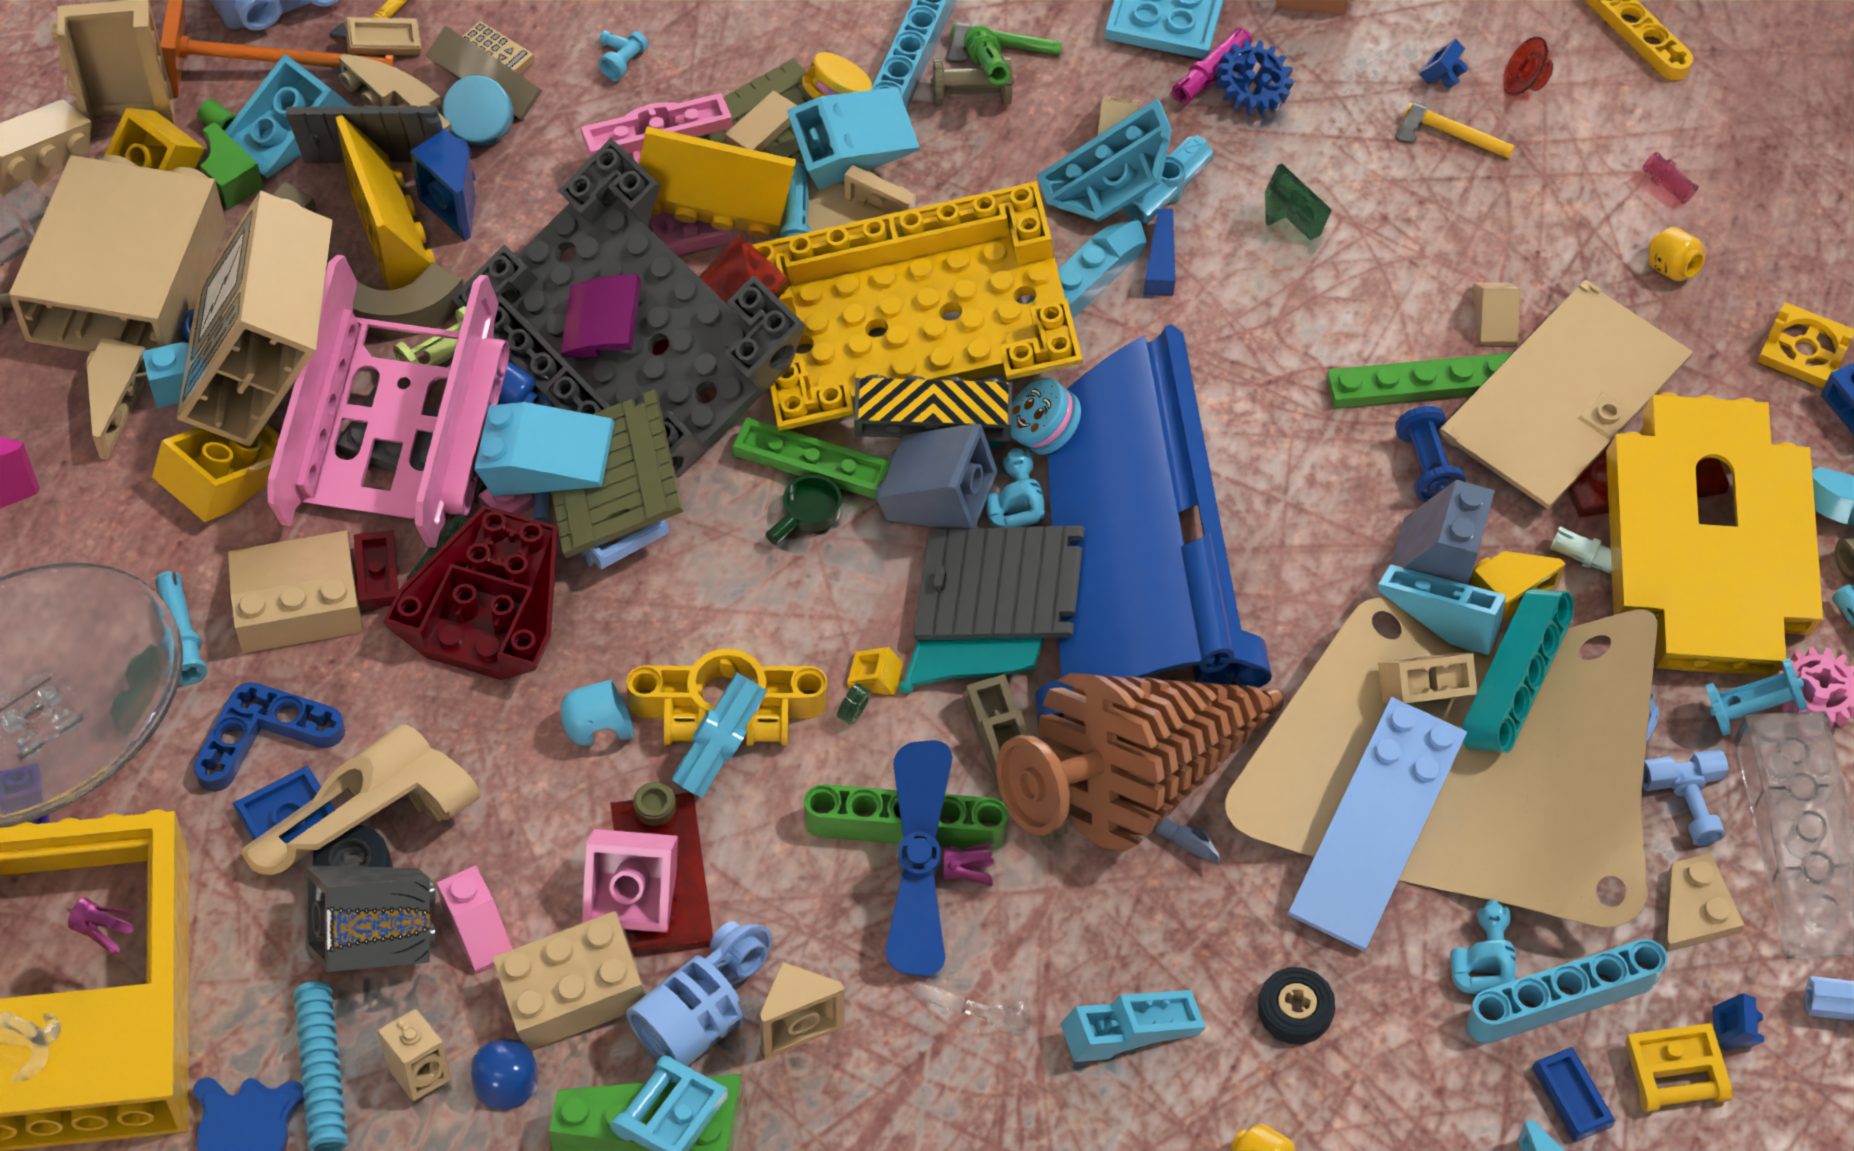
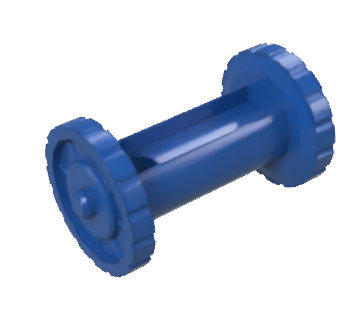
M1423 406L1409 410L1401 415L1395 423L1398 438L1405 442H1411L1422 473L1414 484V490L1418 499L1427 502L1455 480L1466 482L1463 470L1448 464L1438 434V430L1446 423V417L1443 410L1436 406Z

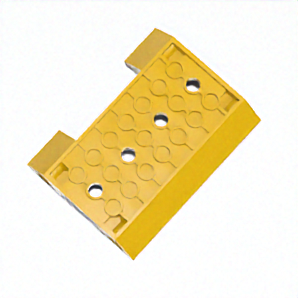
M1037 181L743 246L749 278L753 275L757 277L805 324L798 346L802 344L813 346L807 353H795L791 366L770 387L779 431L854 415L856 378H865L868 375H882L892 379L920 376L926 380H943L948 377H958L966 381L1004 372L1006 379L1012 380L1083 364L1068 300L1064 296L1058 273L1052 238ZM1023 295H1032L1035 297V299L1028 304H1020L1016 302V300ZM950 311L961 313L959 318L952 321L942 318ZM875 328H885L887 330L880 337L868 335Z

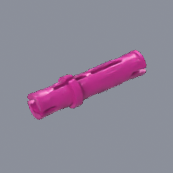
M1237 27L1202 61L1195 62L1189 68L1190 72L1172 87L1174 98L1178 102L1183 100V104H1188L1200 91L1208 89L1213 85L1216 78L1215 72L1224 52L1228 53L1233 44L1241 48L1244 40H1248L1252 45L1253 39L1251 34L1246 29L1242 31V27Z

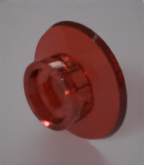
M1532 37L1526 40L1511 56L1503 76L1504 90L1507 94L1521 95L1528 90L1538 91L1550 79L1553 71V62L1548 58L1549 49L1543 38Z

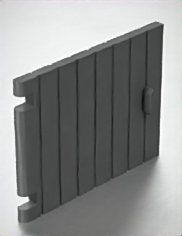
M436 105L420 107H286L287 119L305 163H340V161L344 163L335 117L341 115L388 155L390 162H412L410 151L443 130Z
M1076 525L1066 527L929 529L914 630L915 640L1072 638L1074 624L1071 622H1061V618L1074 617L1076 613L1083 549L1079 546H1070V541H1084L1085 528ZM944 576H946L944 590H942V588H943V583H944Z

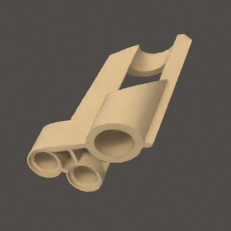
M398 725L339 766L323 783L314 799L242 849L241 854L251 870L259 874L273 875L282 873L313 850L320 849L406 794L418 812L423 810L430 818L440 822L441 820H450L480 798V792L474 780L463 768L443 752L432 749L417 730L408 725ZM347 789L353 797L286 844L279 838L281 834Z

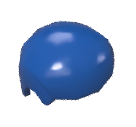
M505 1038L483 1045L478 1049L471 1063V1079L476 1097L493 1109L509 1110L525 1104L535 1093L538 1086L537 1064L533 1052L521 1041Z

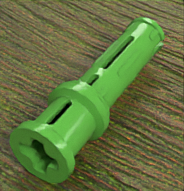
M984 25L971 27L965 33L964 46L972 61L982 66L991 83L995 85L1006 83L1010 77L1009 67L1000 55L1001 46L992 30Z

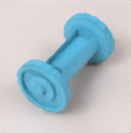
M1790 657L1782 660L1783 673L1722 693H1719L1714 683L1705 685L1712 704L1709 707L1712 716H1716L1723 736L1731 734L1729 721L1794 700L1795 705L1800 711L1808 709L1801 690L1804 686L1802 678H1797Z

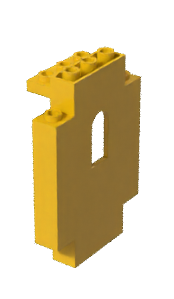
M1670 392L1658 395L1653 394L1643 411V427L1641 431H1628L1616 434L1606 450L1614 615L1638 609L1648 610L1655 615L1658 621L1655 646L1656 669L1774 676L1782 668V660L1786 659L1785 634L1811 635L1823 620L1810 447L1796 446L1791 442L1771 444L1769 402H1755L1751 398H1739L1736 400L1716 399V397L1711 395L1683 397ZM1716 458L1726 463L1730 468L1733 477L1736 527L1699 524L1696 465L1702 459Z

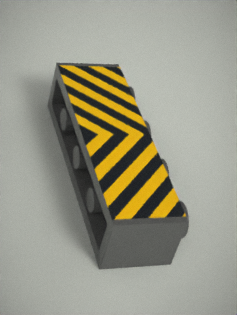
M868 375L865 378H856L855 437L902 438L906 434L968 424H981L987 441H1010L1012 382H1003L996 378H988L982 381H965L958 377H948L943 380H926L920 376L892 379L882 375Z

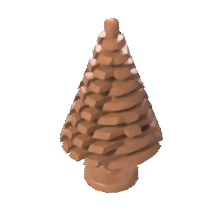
M1069 673L1056 681L1074 687L1073 691L1063 687L1049 689L1042 706L1064 714V718L1054 714L1039 716L1038 734L1051 740L1042 741L1036 736L1018 735L1003 743L997 756L996 767L999 792L1010 815L1020 827L1030 834L1040 836L1049 834L1060 828L1067 817L1081 834L1101 848L1119 851L1128 850L1143 841L1142 838L1135 835L1147 837L1155 826H1159L1167 815H1170L1188 795L1209 778L1207 775L1217 771L1220 767L1216 765L1217 761L1224 762L1228 758L1229 752L1235 753L1242 743L1245 744L1252 732L1260 730L1267 723L1271 713L1281 710L1284 703L1283 696L1276 688L1261 691L1253 686ZM1070 804L1092 813V817L1079 811H1069Z

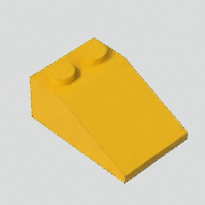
M265 424L249 447L199 427L161 441L152 478L202 521H210L234 511L267 485L280 434L268 424Z

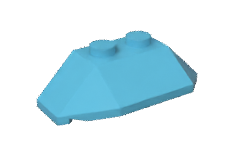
M1155 99L1037 174L1047 204L1051 207L1100 222L1160 185L1172 133L1161 102Z

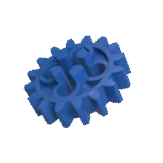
M1244 40L1241 48L1233 44L1228 53L1224 52L1215 72V75L1220 77L1216 87L1226 90L1222 97L1224 101L1231 98L1235 101L1233 109L1237 110L1242 105L1246 107V115H1250L1253 109H1257L1259 114L1264 116L1268 108L1275 112L1281 103H1285L1290 94L1289 91L1294 84V80L1289 78L1293 69L1289 66H1283L1287 58L1285 55L1279 57L1274 55L1275 46H1271L1266 50L1263 49V42L1260 40L1255 47H1252L1248 40ZM1256 62H1258L1260 64V68L1257 74L1255 75V72L1252 71V69L1255 66ZM1254 80V84L1257 86L1251 94L1248 89Z

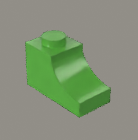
M216 122L205 127L203 132L209 156L204 163L200 164L201 172L208 178L215 179L221 205L226 210H229L263 189L259 167Z

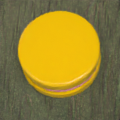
M827 52L816 54L811 62V66L802 77V85L813 99L821 96L871 90L873 86L866 73L854 63L839 55Z

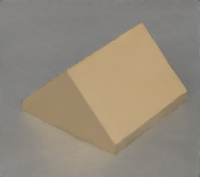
M783 962L760 1013L761 1053L764 1059L844 1028V987L842 983Z

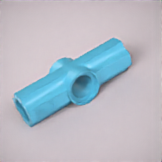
M1198 135L1188 137L1170 155L1166 156L1160 185L1122 208L1128 215L1129 220H1140L1141 223L1147 224L1158 214V208H1164L1167 204L1180 200L1183 188L1213 159V151L1205 139Z
M736 672L715 708L709 709L700 722L692 738L694 742L675 770L672 780L689 792L703 798L725 760L729 761L741 744L747 731L745 727L757 711L767 690Z

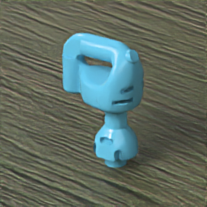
M1021 448L1011 449L1008 457L1003 459V466L1006 473L1013 477L1015 482L1006 485L998 494L990 493L985 502L988 521L993 528L1029 527L1046 518L1041 485L1035 479H1030L1029 477L1033 469L1032 454L1028 451L1024 452ZM1004 513L1012 514L1008 516H1003Z
M1497 900L1487 901L1485 908H1480L1477 912L1479 925L1487 933V941L1477 942L1467 949L1456 947L1451 950L1453 983L1464 993L1478 994L1483 990L1516 980L1515 947L1510 941L1504 940V932L1509 927L1511 921V911L1507 907L1502 908V903L1497 902ZM1472 971L1474 973H1490L1498 976L1470 977L1469 973Z

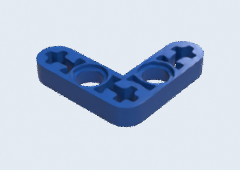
M253 682L243 683L231 693L195 760L194 770L198 783L202 788L207 791H221L233 782L260 729L317 747L328 748L340 743L344 738L345 726L342 715L336 708L262 684ZM253 698H257L258 705L250 704L248 708H244L243 702L250 703ZM264 708L268 709L267 715L265 714ZM285 708H295L299 711L296 719L291 722H281L277 719V715ZM309 714H310V717H311V720H312V721H308V715H309ZM327 722H332L333 728L326 727L323 732H319L318 725L325 726ZM232 729H238L244 733L242 739L234 744H226L221 740L224 733ZM220 761L222 772L215 771L212 776H208L207 769L214 770Z

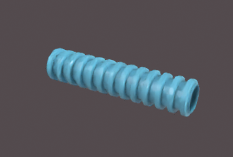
M321 981L306 982L295 988L293 992L296 1001L294 1004L297 1013L296 1023L299 1025L297 1027V1035L300 1037L298 1046L301 1050L299 1053V1058L302 1062L300 1070L303 1074L301 1080L303 1087H305L303 1090V1097L306 1100L304 1109L307 1112L305 1121L309 1125L306 1129L307 1136L310 1138L307 1143L310 1151H340L348 1145V1137L345 1134L347 1131V1125L344 1122L346 1114L345 1110L342 1109L345 1104L341 1096L343 1093V1087L340 1084L342 1075L339 1071L341 1065L339 1059H337L339 1049L336 1046L338 1043V1038L335 1034L337 1027L334 1022L336 1017L333 1010L334 1000L331 997L333 989L331 985Z

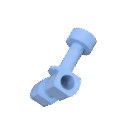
M1721 749L1693 753L1690 761L1675 763L1671 756L1645 760L1642 784L1645 791L1673 788L1675 795L1685 797L1694 820L1688 825V831L1694 845H1710L1718 842L1725 836V830L1720 817L1709 815L1700 791L1708 782L1724 780L1729 771L1726 756Z

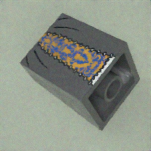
M305 866L306 950L327 972L430 962V948H434L436 942L435 928L433 923L430 922V907L435 905L436 891L433 881H430V878L418 868Z

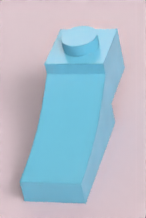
M1191 990L1119 995L1112 1004L1076 1006L1060 1023L1074 1062L1111 1059L1115 1054L1144 1045L1178 1038L1195 1037L1206 1028Z

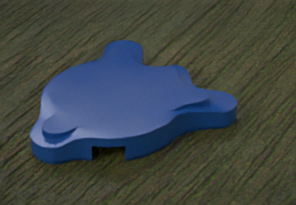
M213 1078L200 1079L193 1088L194 1095L203 1109L197 1137L199 1151H286L289 1138V1119L305 1100L303 1097V1085L298 1081H288L277 1088L271 1089L254 1078H248L241 1084L239 1093L229 1095Z

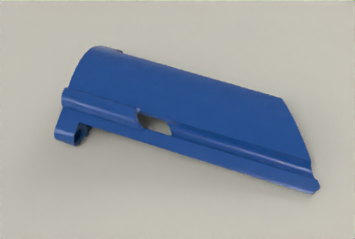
M1172 324L1167 325L1162 333L1152 342H1147L1146 336L1143 335L1102 360L1067 388L1080 402L1081 417L1072 437L1061 448L1048 454L1052 526H1083L1085 533L1084 541H1070V546H1079L1083 551L1076 613L1074 617L1061 618V622L1073 623L1074 630L1072 638H1058L1060 678L1069 673L1144 678L1181 667L1193 666L1195 682L1229 685L1231 681H1236L1239 686L1259 688L1266 685L1272 677L1266 643L1260 636L1241 630L1184 333ZM1198 505L1203 537L1184 544L1178 513ZM1053 680L1036 690L1034 697L1038 725L1039 716L1054 714L1064 718V714L1042 706L1048 690L1063 687L1073 691L1074 687Z

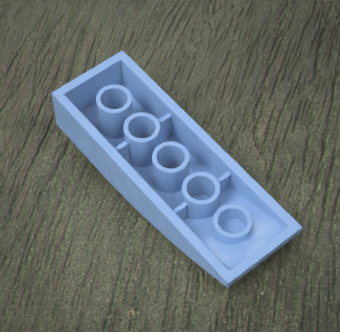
M1391 697L1291 905L1288 916L1365 952L1467 731Z

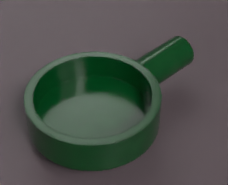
M804 475L793 480L786 487L783 494L785 517L766 532V537L771 543L776 545L795 528L808 532H817L831 527L839 519L842 511V495L839 487L832 480L821 475Z

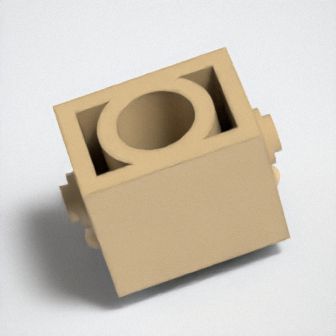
M417 1009L377 1030L386 1067L413 1102L451 1080L443 1041Z

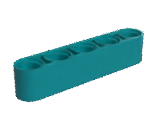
M1529 589L1523 595L1477 692L1478 694H1476L1464 719L1462 730L1467 731L1463 744L1467 749L1508 753L1513 748L1572 621L1574 601L1569 592Z

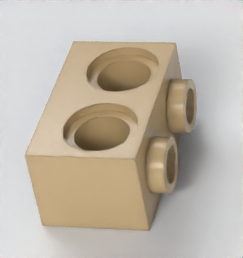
M1447 653L1378 662L1382 703H1389L1391 697L1408 704L1478 694L1473 653Z

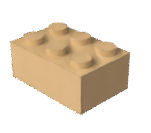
M616 911L492 957L516 1031L523 1044L531 1051L624 1016L627 1009L647 994L627 936Z

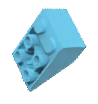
M898 87L821 96L787 110L807 171L818 190L844 181L845 173L852 165L864 171H869L921 150Z

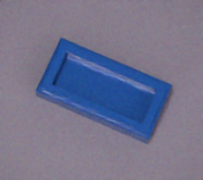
M1573 1047L1534 1062L1532 1069L1574 1143L1614 1126L1616 1121Z

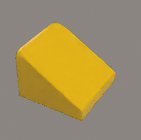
M890 647L855 651L847 686L851 689L854 688L882 695H895L903 663Z

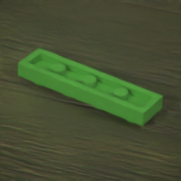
M746 417L733 444V456L798 476L821 475L832 480L840 489L876 499L877 487L881 481H884L889 470V460L791 430L779 431L777 426Z

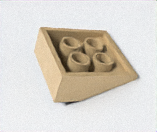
M347 530L228 551L230 594L234 624L243 654L364 632Z

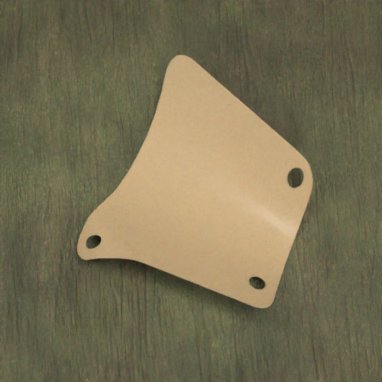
M1387 597L1369 599L1358 605L1229 789L1225 801V810L1233 826L1251 838L1315 857L1388 703H1382L1378 662L1447 653L1471 652L1448 644ZM1638 609L1567 629L1511 751L1500 753L1467 749L1462 742L1398 881L1487 900H1497L1500 903L1598 927L1624 925L1638 916L1643 910L1648 897L1641 798L1658 621L1653 613L1648 610ZM1384 611L1393 615L1400 623V636L1396 639H1388L1378 634L1372 624V617L1375 613ZM1500 632L1489 655L1473 653L1477 692L1505 635L1503 632ZM1601 635L1610 638V648L1602 656L1592 660H1585L1580 657V648L1589 639ZM1476 694L1408 704L1462 729L1464 719ZM1604 877H1617L1625 885L1626 895L1623 902L1618 906H1606L1601 903L1597 896V885Z

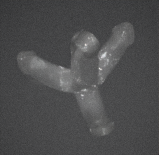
M0 1012V1044L32 1049L29 1061L12 1076L13 1083L27 1081L43 1068L48 1058L49 1045L58 1038L61 1032L59 1019L50 1012L43 1014L46 1026L43 1030L34 1023L15 1016L11 1012Z

